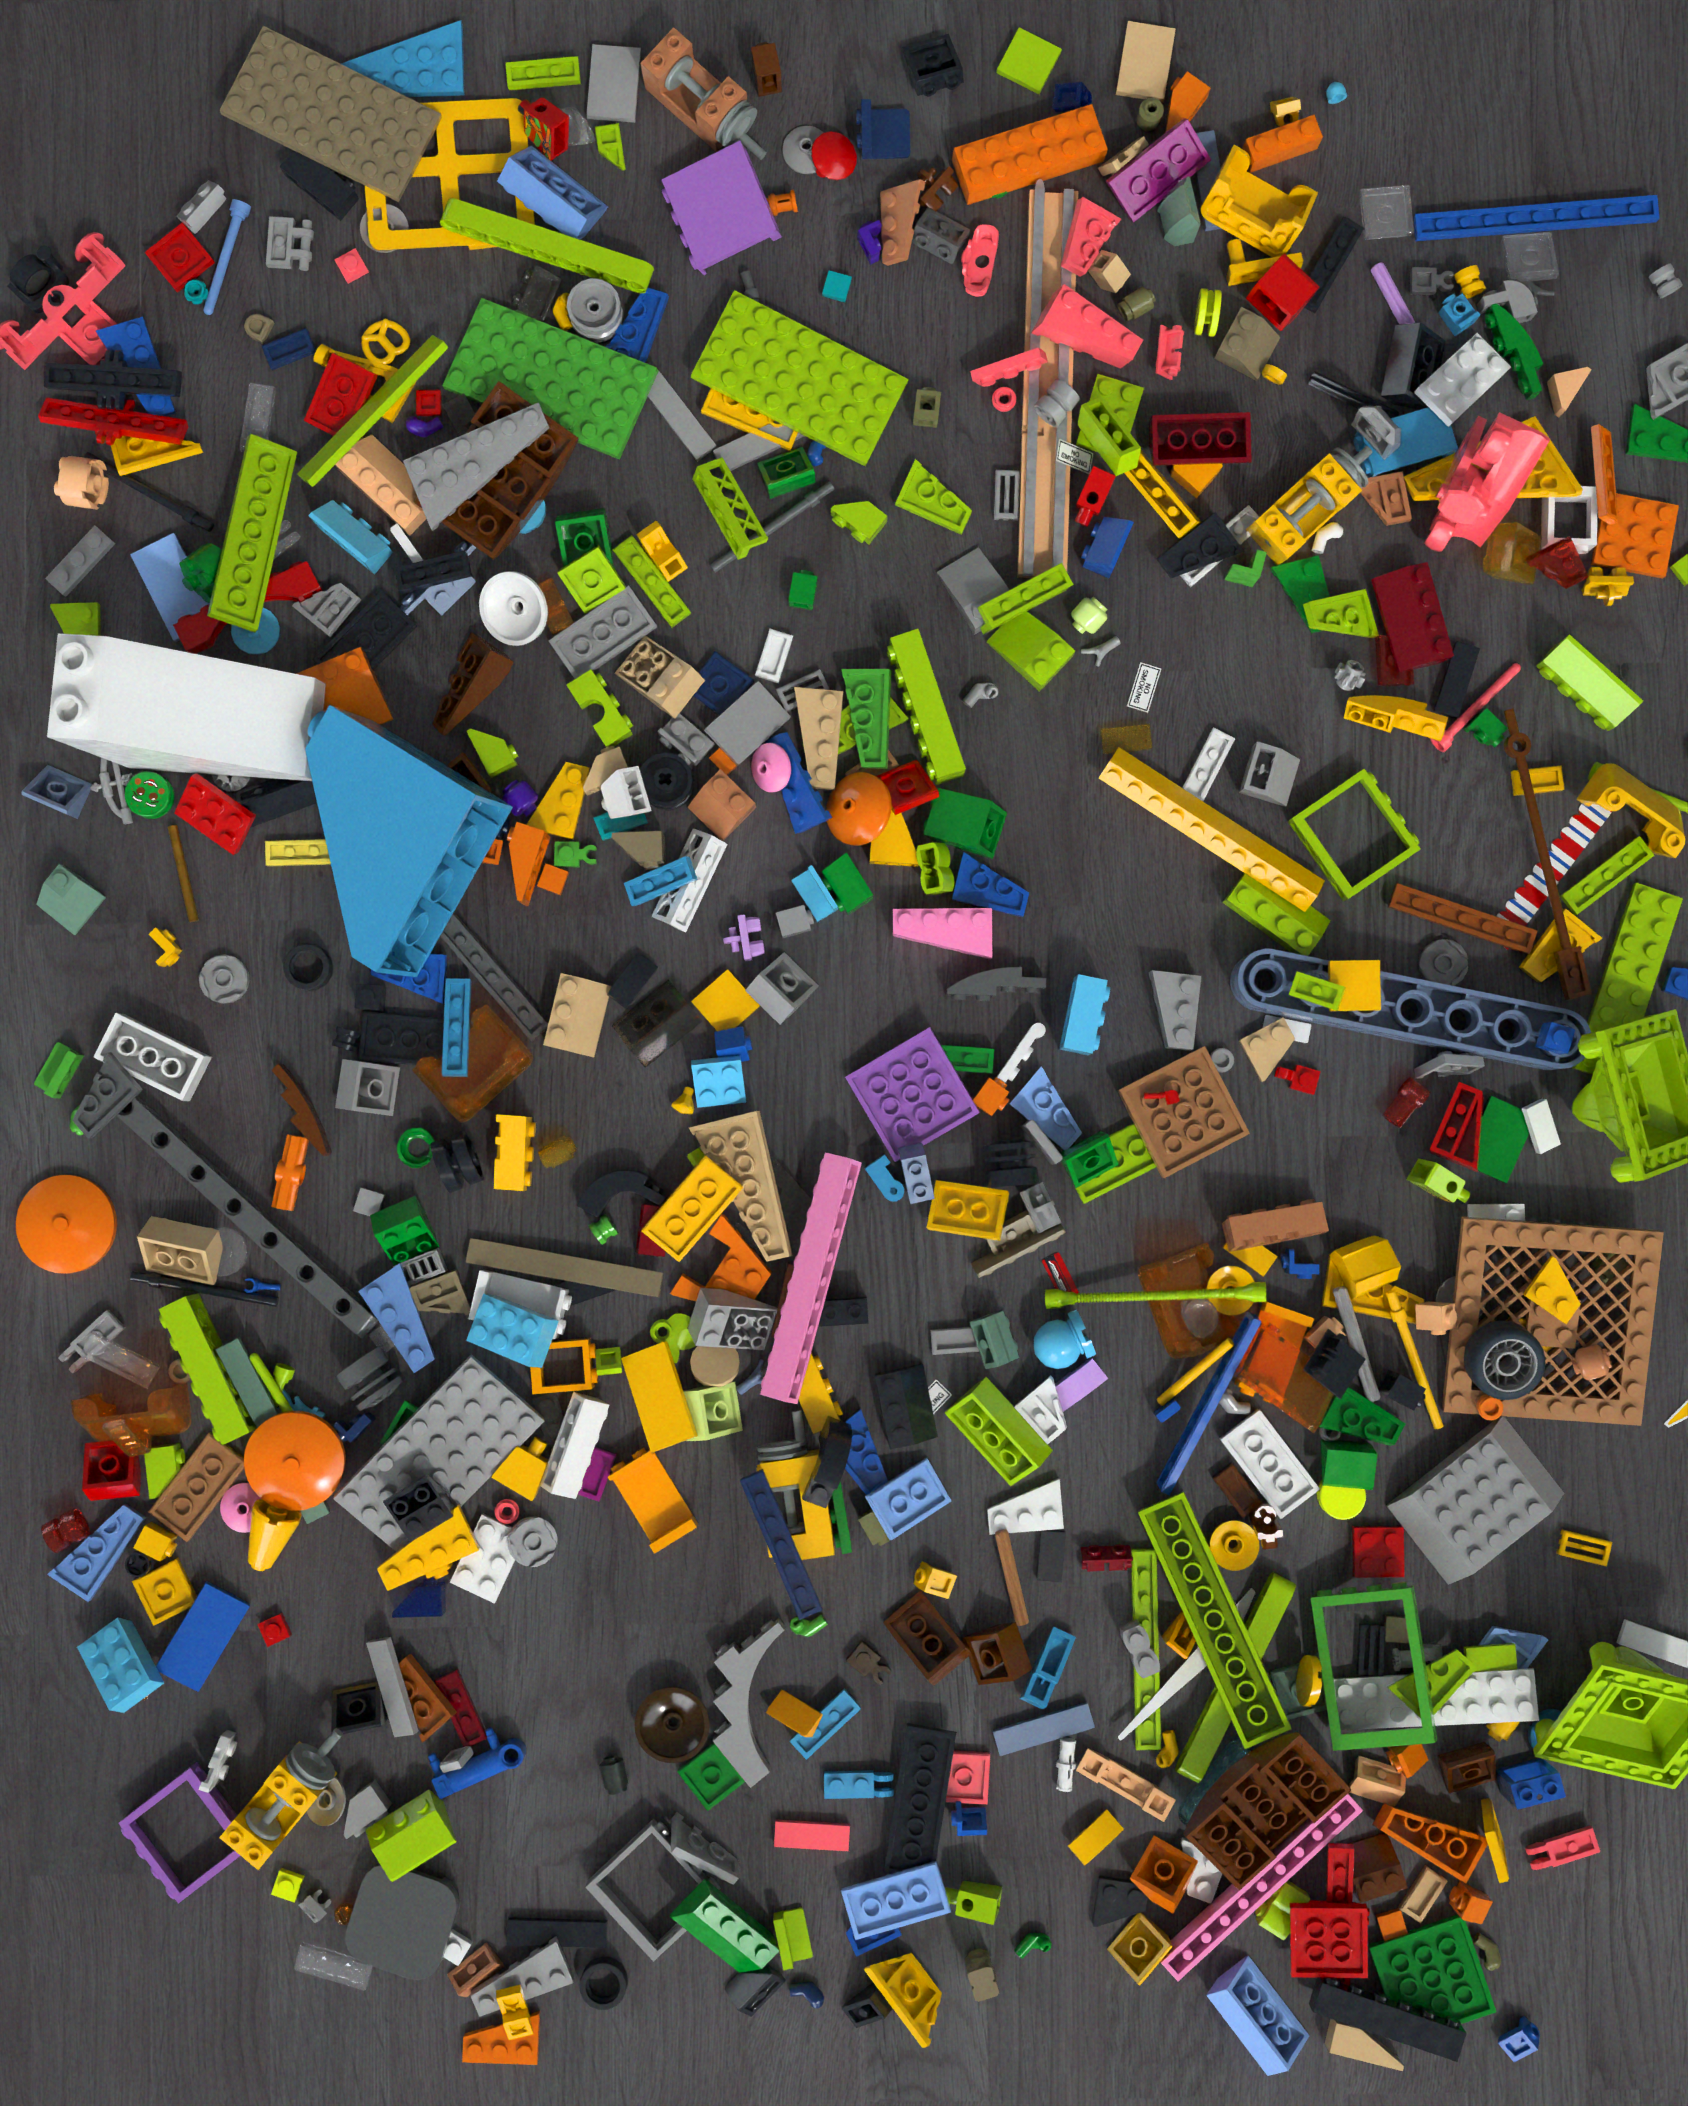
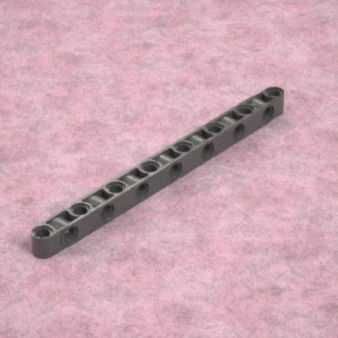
M137 1095L131 1101L133 1106L130 1112L127 1113L122 1109L117 1114L126 1125L360 1338H364L377 1324V1318L364 1302L143 1099ZM164 1132L169 1138L165 1146L160 1143V1136ZM200 1165L205 1170V1175L201 1179L195 1173ZM234 1199H238L241 1202V1209L238 1212H235L231 1206ZM270 1232H274L277 1235L278 1239L275 1245H271L268 1242ZM307 1265H310L314 1270L312 1278H307L304 1275V1268ZM343 1298L350 1302V1309L347 1312L340 1308V1301Z

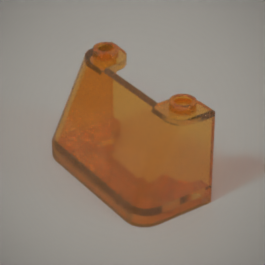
M487 1004L482 1008H478L472 1014L471 1025L473 1028L470 1030L468 1077H443L442 1056L437 1060L434 1057H424L412 1069L446 1109L461 1123L468 1121L526 1070L534 1058L523 1042Z
M1208 1242L1139 1267L1138 1275L1143 1290L1150 1292L1166 1290L1167 1292V1290L1186 1291L1188 1289L1189 1291V1289H1207L1209 1276L1206 1268L1212 1266L1214 1254ZM1180 1298L1179 1300L1153 1299V1301L1150 1299L1148 1301L1164 1347L1173 1359L1198 1356L1216 1348L1227 1338L1232 1340L1240 1326L1236 1317L1218 1312L1206 1298H1185V1300L1183 1298L1182 1300Z
M1261 1323L1233 1377L1268 1400L1297 1423L1315 1433L1323 1420L1333 1394L1302 1370L1310 1358L1281 1337L1279 1335L1281 1330L1271 1323H1268L1267 1326Z
M187 1382L173 1384L172 1387L153 1391L148 1397V1411L117 1415L116 1405L105 1402L102 1399V1393L89 1394L71 1400L74 1419L97 1442L180 1434L185 1432L191 1425Z

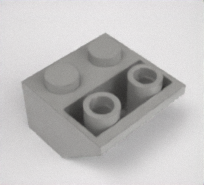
M1256 742L1252 746L1239 793L1286 807L1300 759L1281 748Z

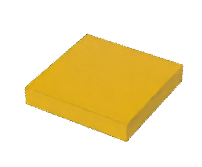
M1380 960L1328 961L1329 982L1346 987L1338 1011L1381 1010Z
M728 969L691 1001L717 1031L736 1028L760 1007Z
M179 1558L132 1581L153 1626L190 1608L197 1597Z

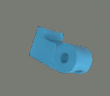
M883 1154L864 1169L887 1200L892 1202L898 1201L904 1195V1187L886 1169L885 1166L891 1162Z

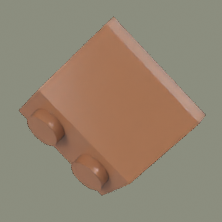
M720 769L701 788L687 808L721 841H724L756 808V803Z

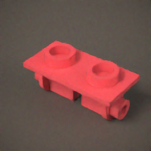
M1160 325L1155 373L1169 380H1172L1173 376H1177L1181 369V352H1175V349L1182 348L1184 335L1182 326L1174 325L1170 329Z

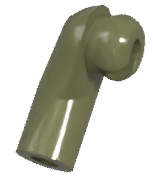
M1478 1932L1473 1938V1944L1485 1951V1968L1489 1971L1498 1969L1502 1961L1497 1944Z

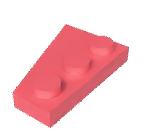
M1084 197L1078 199L1061 267L1079 277L1086 274L1098 256L1103 243L1109 239L1111 231L1118 225L1121 218Z

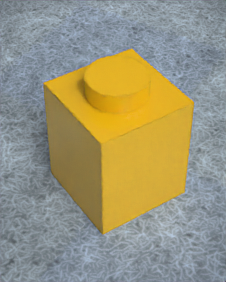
M150 1522L144 1526L133 1548L158 1561H162L167 1556L171 1557L177 1547L175 1540L178 1535Z

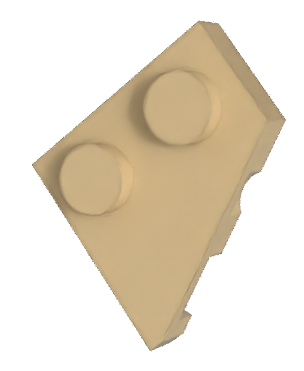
M1284 1017L1239 1040L1261 1082L1267 1079L1293 1043L1295 1037Z

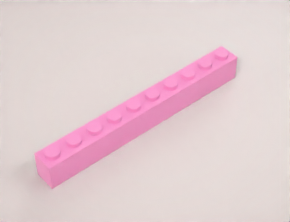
M825 1152L824 1159L820 1163V1174L813 1189L814 1196L811 1207L807 1211L806 1226L800 1237L801 1244L798 1255L794 1259V1270L792 1278L787 1285L788 1293L785 1303L781 1308V1319L774 1334L775 1341L772 1351L768 1356V1367L761 1382L762 1389L760 1395L788 1403H798L862 1163L859 1161Z
M1348 1793L1316 1823H1313L1310 1818L1307 1819L1273 1850L1277 1858L1240 1891L1231 1884L1170 1940L1173 1947L1160 1961L1161 1964L1177 1981L1184 1977L1363 1811L1358 1803Z

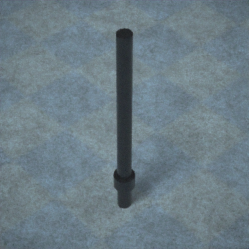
M87 452L84 458L103 461L107 469L103 470V472L182 516V519L189 524H196L208 532L212 531L214 523L200 516L199 512L193 508L182 506L128 474L120 476L116 467L90 452Z
M132 1271L130 1275V1281L149 1284V1287L154 1288L162 1286L277 1307L279 1297L163 1277V1274L155 1272L146 1274Z

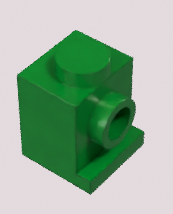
M1485 708L1463 730L1466 732L1471 730L1474 732V738L1479 743L1486 744L1487 746L1492 745L1495 748L1505 738L1502 734L1508 728L1490 710Z

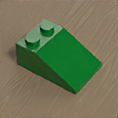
M605 508L557 515L555 525L563 567L598 545L614 567Z

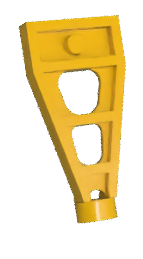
M324 344L317 348L314 355V362L326 368L331 354L336 353L384 377L385 383L398 371L393 366L335 351ZM416 382L393 404L382 418L391 423L394 422Z

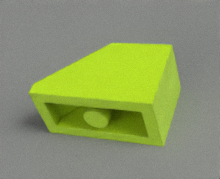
M467 730L491 778L518 765L515 758L519 756L513 744L508 745L504 739L480 731Z
M180 1443L151 1446L144 1449L149 1499L159 1497L183 1467L185 1452L180 1447Z

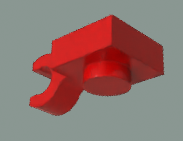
M1295 1065L1293 1071L1277 1067L1274 1077L1290 1081L1289 1089L1314 1095L1321 1071L1301 1065Z

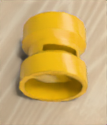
M1477 265L1466 267L1454 275L1457 284L1461 286L1460 293H1463L1467 299L1482 293L1486 289L1484 282L1479 279L1480 271Z

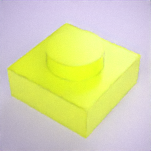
M281 1868L271 1895L295 1903L305 1876Z

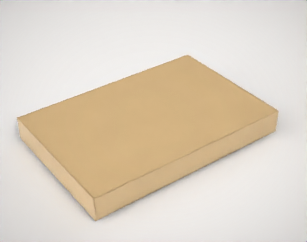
M1128 21L1116 95L1138 99L1156 98L1160 102L1164 101L1175 28Z

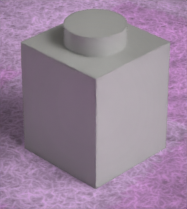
M804 905L776 912L783 938L811 931L810 925L814 924L811 910H805Z

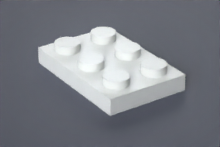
M483 1513L473 1532L480 1547L479 1551L460 1559L450 1583L495 1604L515 1562L508 1549V1535L512 1527Z

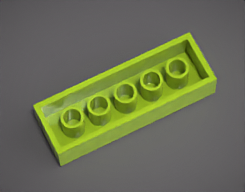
M919 629L891 637L890 645L887 646V657L890 665L895 664L896 666L894 677L898 688L903 687L902 701L906 712L911 711L910 724L914 735L919 734L918 748L921 757L927 758L928 762L925 767L927 775L931 780H934L935 785L963 777L966 768Z
M200 1294L185 1296L160 1308L161 1315H159V1320L171 1335L169 1339L171 1346L181 1356L180 1364L183 1371L189 1374L192 1380L191 1388L193 1393L199 1396L202 1401L201 1409L204 1416L210 1419L214 1427L212 1428L214 1438L224 1445L256 1430L257 1428L215 1350L222 1346L223 1343Z

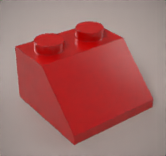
M135 1438L85 1443L82 1490L90 1501L140 1496L141 1468Z

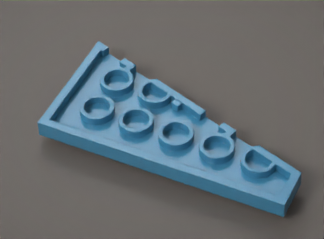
M462 21L451 23L341 64L406 97L465 95Z

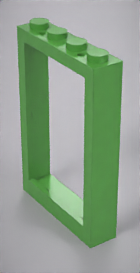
M1407 1582L1392 1583V1588H1382L1381 1584L1366 1586L1367 1590L1357 1591L1356 1587L1341 1588V1593H1332L1331 1589L1317 1590V1595L1311 1597L1319 1658L1322 1666L1321 1672L1333 1751L1435 1743L1437 1741V1733L1414 1586H1407ZM1403 1599L1422 1728L1342 1734L1323 1607Z

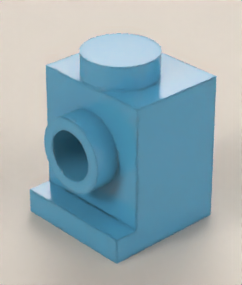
M1463 293L1457 297L1455 294L1447 297L1442 302L1444 306L1438 312L1454 336H1457L1474 324L1481 315L1478 311L1474 310Z

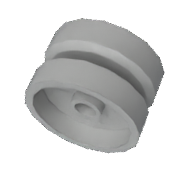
M591 278L581 281L572 288L567 299V310L576 333L581 338L597 343L610 340L615 336V331L623 323V310L618 293L613 286L602 279Z

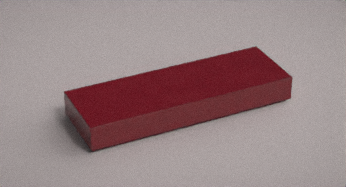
M459 1669L434 1680L436 1686L457 1711L451 1717V1720L463 1747L472 1746L487 1739L485 1728Z

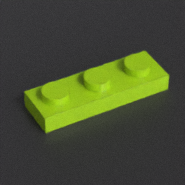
M578 56L506 62L507 86L509 90L581 84Z

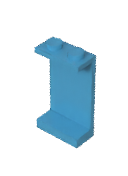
M1429 407L1391 418L1399 428H1402L1401 444L1385 460L1358 431L1354 437V446L1357 452L1361 451L1365 446H1368L1373 452L1361 463V468L1368 478L1440 455L1445 458L1458 450L1451 425L1448 427Z

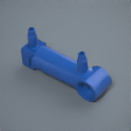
M490 1727L485 1730L491 1750L470 1758L461 1769L443 1773L439 1766L440 1760L436 1754H429L428 1758L434 1772L431 1781L439 1799L507 1769L517 1768L526 1755V1745L517 1738L508 1739L504 1744L500 1745L496 1733ZM507 1749H515L519 1756L517 1758H510L507 1755Z

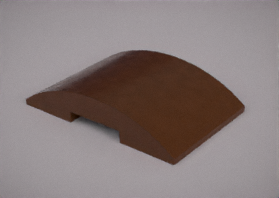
M498 381L470 421L472 425L466 433L532 406V404ZM546 414L544 415L550 428L530 446L525 447L518 453L512 462L501 468L497 472L498 474L470 499L465 500L457 507L451 516L448 515L441 522L493 560L513 541L539 508L563 471L579 440L577 436ZM417 497L414 503L422 508L420 501Z
M1299 1732L1286 1734L1257 1747L1232 1765L1204 1795L1193 1812L1184 1835L1240 1891L1277 1858L1273 1850L1307 1819L1310 1818L1313 1823H1316L1351 1791V1788Z

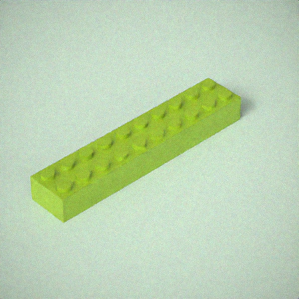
M1182 1491L1139 1510L1138 1514L1244 1748L1247 1749L1291 1730V1724L1185 1492Z

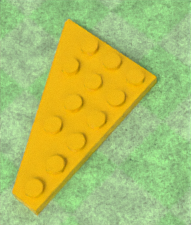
M1536 416L1521 422L1542 432L1549 438ZM1551 440L1517 498L1577 497L1582 494V487ZM1456 453L1404 476L1406 489L1414 501L1440 500L1436 497L1441 485L1445 483ZM1472 464V465H1474V466H1476V467H1478V468H1480V469H1482V470H1484V471H1487V470H1485V469H1483V468H1481V467H1479V466H1477V465H1475V464Z

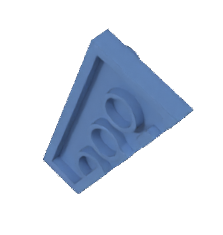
M124 1504L47 1575L87 1602L91 1601L147 1517L128 1504Z

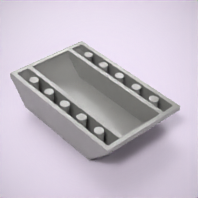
M1500 1416L1386 1506L1449 1585L1476 1573L1552 1513L1564 1492L1504 1416Z

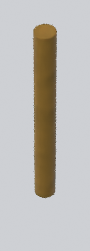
M168 826L189 922H195L199 919L178 826Z

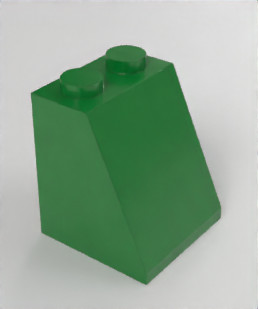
M938 788L939 797L931 801L932 808L929 817L925 820L923 835L933 841L945 843L946 845L993 859L1007 812L991 800Z

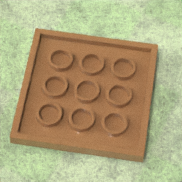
M1205 1046L1117 1090L1162 1179L1250 1134ZM1175 1090L1178 1092L1180 1102L1167 1105L1165 1098L1144 1099V1093H1160Z

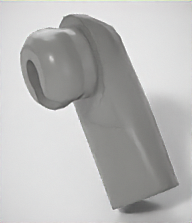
M977 683L964 697L962 702L969 708H972L978 699L995 698L999 692L998 688L993 683Z

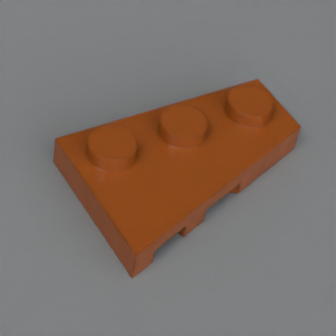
M409 1654L399 1663L415 1720L421 1731L419 1737L423 1743L453 1717L457 1711L413 1655Z

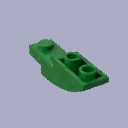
M1495 303L1485 313L1486 326L1488 329H1491L1494 337L1493 346L1502 358L1511 356L1510 365L1512 370L1517 373L1519 378L1518 387L1521 394L1525 395L1526 401L1536 398L1542 391L1536 373L1543 365L1540 354L1521 324L1509 312Z

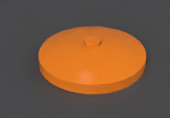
M77 1175L53 1176L36 1184L23 1198L16 1216V1234L22 1250L37 1266L54 1273L79 1272L98 1263L111 1248L117 1230L116 1211L108 1194L95 1182Z
M286 1411L265 1420L251 1435L244 1453L245 1474L254 1492L268 1504L290 1511L309 1509L329 1498L338 1487L346 1464L344 1445L337 1431L323 1418L305 1411Z

